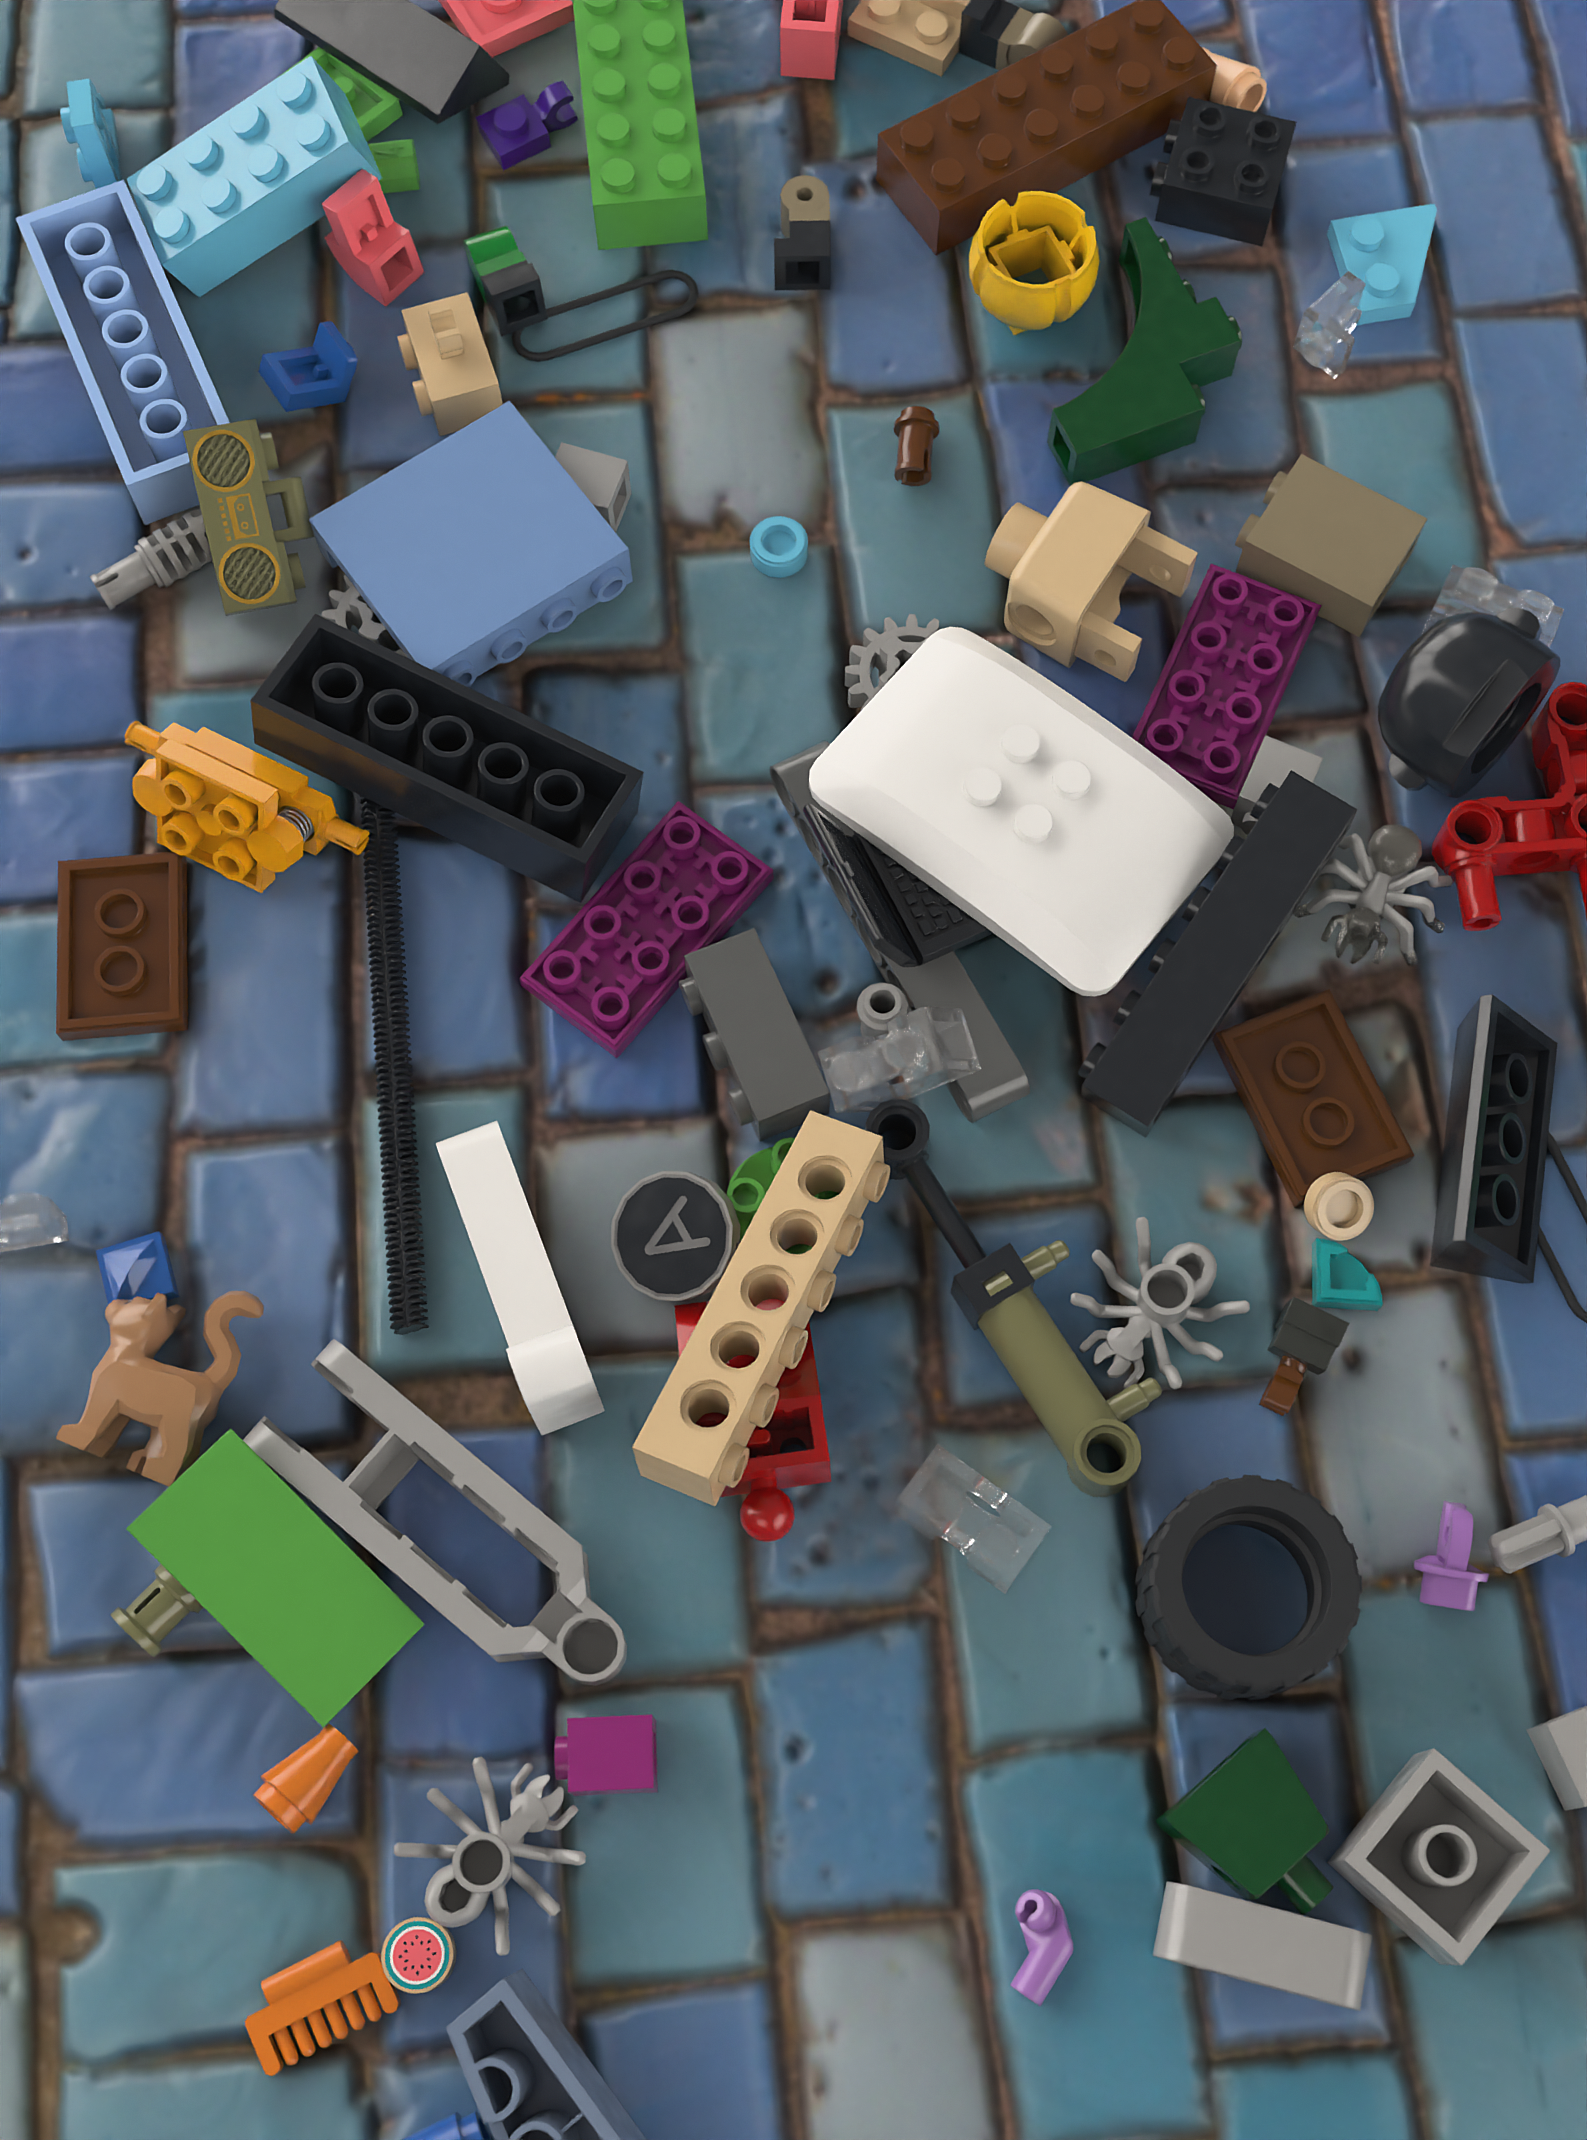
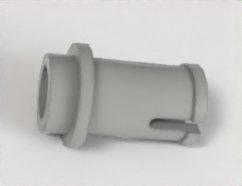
M877 983L864 989L859 996L857 1013L861 1021L860 1032L867 1044L877 1048H884L894 1043L893 1036L897 1039L900 1036L901 1024L907 1016L908 1003L905 995L899 988L888 983Z

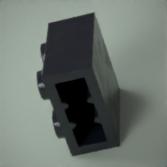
M1188 97L1182 120L1171 118L1163 153L1171 154L1169 163L1158 161L1150 190V196L1159 197L1155 221L1263 246L1297 122Z

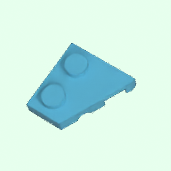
M90 79L68 81L69 107L61 108V120L68 143H78L79 145L76 152L84 182L93 181L95 188L98 189L121 181L116 122L113 111L106 109L103 97L100 93H97Z
M1435 204L1331 220L1327 237L1356 326L1411 316L1437 209Z

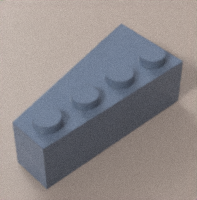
M523 1968L503 1978L446 2027L484 2123L489 2124L495 2140H647Z

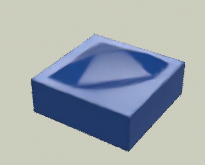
M160 1231L95 1250L108 1305L116 1299L131 1300L137 1296L152 1300L157 1293L165 1295L167 1301L179 1297L166 1240Z

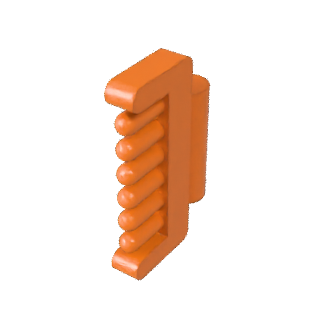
M339 1940L261 1981V1987L269 2006L248 2016L245 2020V2026L265 2074L274 2076L283 2069V2060L272 2034L287 2065H294L299 2059L287 2029L288 2025H290L301 2053L306 2057L314 2054L315 2045L304 2021L306 2016L318 2045L322 2048L330 2046L332 2037L320 2011L321 2008L324 2009L336 2038L344 2039L348 2035L349 2029L337 2003L338 1999L342 2003L351 2027L354 2030H361L365 2026V2019L353 1993L355 1990L370 2021H378L382 2015L370 1983H372L380 2004L386 2013H393L400 2008L401 2000L395 1986L384 1973L379 1952L373 1951L352 1962L347 1947L342 1940Z

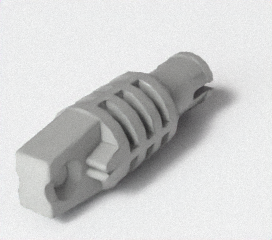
M201 508L182 515L181 519L173 520L163 529L155 530L149 537L139 539L138 544L134 546L135 553L103 571L89 576L110 610L155 583L159 588L162 586L167 588L179 578L183 579L188 576V573L193 570L197 571L202 568V565L213 562Z

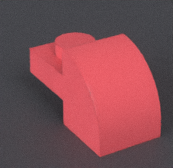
M361 169L321 203L332 229L324 237L331 252L350 278L382 305L388 306L425 273L409 230L394 222L377 177Z

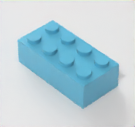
M309 56L127 178V181L160 264L199 298L324 217L326 214L321 203L358 171L364 169L377 177L378 181L382 179V176L346 94L316 60Z

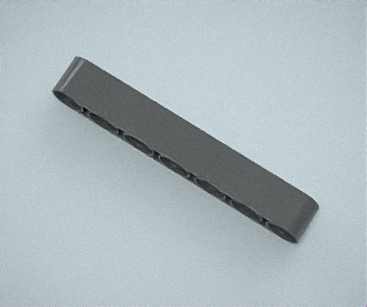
M823 741L770 766L771 779L781 802L886 983L899 988L905 995L908 1003L906 1017L963 1115L969 1122L974 1123L1029 1095L1028 1079L1019 1060L954 951L921 966L902 967L879 952L871 942L846 894L839 876L830 864L803 813L804 806L812 804L841 827L845 835L851 837L854 835L853 829L816 802L809 789L810 769L830 744L827 741Z

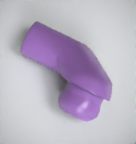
M1031 1889L1019 1897L1015 1909L1029 1954L1010 1986L1038 2006H1041L1070 1959L1074 1944L1063 1906L1053 1894L1046 1891Z

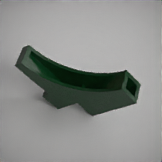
M1146 217L1125 224L1119 256V263L1127 278L1132 294L1135 314L1133 333L1116 362L1095 384L1069 402L1052 409L1047 444L1070 486L1076 482L1086 483L1195 443L1202 416L1205 414V401L1199 387L1232 376L1238 351L1242 346V334L1235 318L1226 315L1216 296L1198 303L1196 302L1193 287L1188 280L1180 278L1172 264L1168 243L1163 237H1157Z

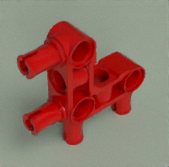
M1568 682L1554 689L1532 726V752L1535 767L1543 772L1548 799L1509 801L1506 796H1497L1460 802L1451 809L1432 843V855L1436 864L1446 875L1451 876L1452 881L1456 883L1464 930L1483 931L1496 927L1499 921L1502 920L1494 876L1561 871L1578 873L1587 920V833L1580 826V824L1587 826V685L1583 683ZM1560 717L1571 720L1575 725L1564 722ZM1457 832L1472 836L1477 845L1462 841Z

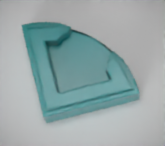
M1321 1238L1314 1240L1312 1243V1305L1321 1308L1378 1311L1383 1306L1380 1286L1375 1276L1370 1274L1367 1268L1355 1256L1349 1253L1348 1249L1342 1244Z

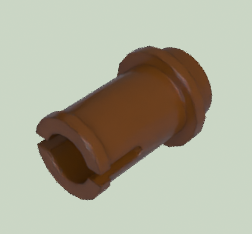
M921 406L905 408L894 423V433L899 437L894 476L897 481L902 479V484L907 486L925 485L932 478L933 440L938 437L940 426L939 422L935 420L934 413L928 408Z

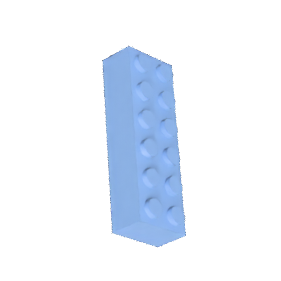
M121 180L17 217L18 226L125 484L144 525L200 505L183 431L230 422L125 181Z

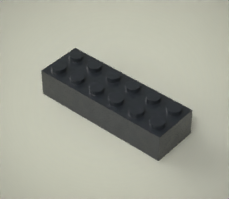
M317 614L312 617L250 700L254 744L582 903L638 813L643 771Z

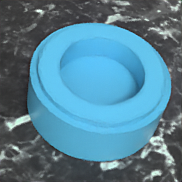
M784 516L770 517L758 523L750 535V557L753 565L761 573L775 578L788 577L797 573L804 566L808 557V537L802 525Z

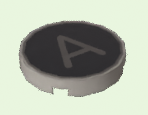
M661 1171L640 1179L622 1197L612 1219L611 1248L619 1271L634 1289L656 1300L689 1301L713 1291L718 1286L736 1252V1243H740V1224L732 1201L715 1182L692 1172Z

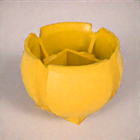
M1026 191L1018 193L1014 206H1009L1002 199L987 211L972 240L968 262L969 276L973 289L980 297L984 308L1000 322L1008 325L1013 335L1027 330H1042L1051 326L1052 322L1061 323L1072 317L1083 306L1095 286L1100 259L1094 227H1087L1085 212L1071 200L1054 193ZM1042 268L1049 283L1033 285L1013 279Z

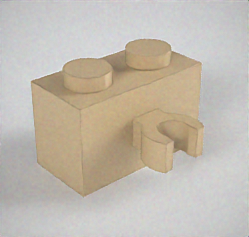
M468 292L401 310L407 334L397 336L400 351L407 371L418 369L421 380L412 382L418 407L422 417L433 414L439 436L457 432L503 405L499 383Z

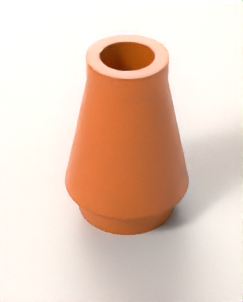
M328 1723L318 1735L260 1776L264 1783L253 1794V1797L274 1819L294 1834L305 1821L310 1825L313 1824L348 1763L358 1753V1750L339 1730Z

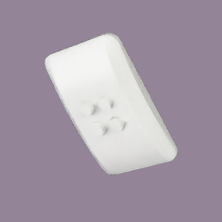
M959 627L939 629L932 634L817 758L810 769L809 789L812 797L820 806L1067 988L1083 996L1095 997L1106 994L1118 984L1216 866L1223 851L1234 837V826L1228 814L1165 762L1097 712L1032 668L978 635Z

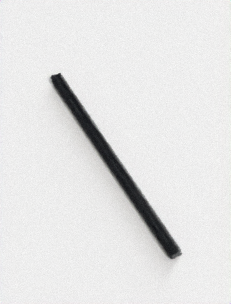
M359 795L361 797L360 804H362L360 811H363L361 813V818H363L361 821L362 829L370 832L368 844L363 851L365 853L363 859H365L363 866H365L364 873L366 875L364 880H366L365 887H367L365 894H367L365 901H367L366 908H368L366 915H368L367 922L369 923L367 935L370 937L368 940L370 944L368 950L371 951L369 954V958H371L369 965H371L370 972L372 973L370 976L372 980L370 986L373 987L371 990V994H373L371 1001L374 1002L372 1004L374 1009L372 1016H375L372 1020V1023H375L373 1037L376 1038L374 1041V1045H376L374 1052L377 1053L375 1060H378L375 1064V1067H377L375 1074L378 1075L376 1078V1082H378L376 1089L379 1090L377 1097H380L377 1101V1104L380 1105L377 1109L380 1112L378 1119L381 1120L378 1124V1127H381L379 1134L382 1135L379 1142H382L380 1150H383L380 1157L383 1158L381 1165H384L381 1169V1172L384 1173L381 1177L384 1180L382 1188H385L382 1195L386 1196L383 1199V1203L386 1204L383 1211H386L384 1219H388L384 1223V1226L388 1227L384 1232L388 1235L385 1238V1242H388L385 1249L389 1250L386 1257L390 1258L386 1262V1265L390 1266L387 1269V1273L391 1274L387 1278V1281L391 1282L388 1285V1289L391 1290L388 1297L392 1298L389 1301V1305H392L389 1313H393L389 1319L393 1321L390 1329L395 1330L394 1334L405 1335L420 1329L429 1328V1325L421 1323V1321L428 1320V1317L421 1315V1313L428 1312V1309L420 1307V1305L427 1304V1301L420 1299V1297H425L427 1294L419 1291V1289L426 1288L425 1285L419 1283V1281H426V1278L418 1275L425 1273V1270L421 1269V1267L418 1268V1266L425 1265V1262H422L421 1259L417 1260V1258L424 1257V1254L417 1252V1250H423L424 1247L416 1244L417 1242H423V1239L416 1236L423 1234V1231L415 1228L422 1226V1223H419L418 1220L415 1221V1219H421L422 1216L414 1213L421 1211L418 1205H414L421 1203V1200H417V1197H414L420 1196V1193L417 1190H413L420 1188V1185L412 1182L419 1180V1177H416V1174H414L419 1173V1170L411 1167L418 1165V1162L412 1159L418 1157L417 1154H414V1151L418 1149L414 1144H411L417 1142L416 1139H413V1136L417 1135V1133L410 1129L416 1127L415 1124H412V1121L416 1120V1118L412 1116L415 1110L411 1109V1106L415 1105V1102L411 1101L414 1095L410 1094V1091L414 1090V1087L410 1086L413 1080L409 1077L413 1075L412 1072H409V1069L412 1068L409 1061L412 1058L408 1057V1054L411 1053V1050H408L411 1043L407 1042L410 1036L406 1035L410 1031L409 1028H406V1025L410 1024L406 1020L409 1014L405 1013L409 1007L404 1006L408 1002V999L404 997L408 995V992L404 991L407 985L403 983L407 981V978L403 977L406 971L402 970L406 964L402 963V960H405V956H402L405 949H402L401 946L405 945V943L400 941L404 938V935L400 934V932L404 931V928L399 927L403 924V921L399 920L403 917V914L398 913L402 910V907L398 906L402 903V900L397 899L401 896V893L397 892L401 889V886L396 885L401 882V879L396 878L400 875V872L395 871L400 868V865L395 864L399 861V858L395 857L399 854V851L394 850L398 848V844L394 843L398 840L394 836L398 832L393 829L397 827V824L393 823V821L397 820V817L392 816L396 812Z

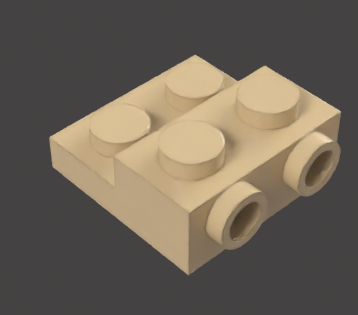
M861 0L848 19V36L942 77L959 51L961 16L970 0Z

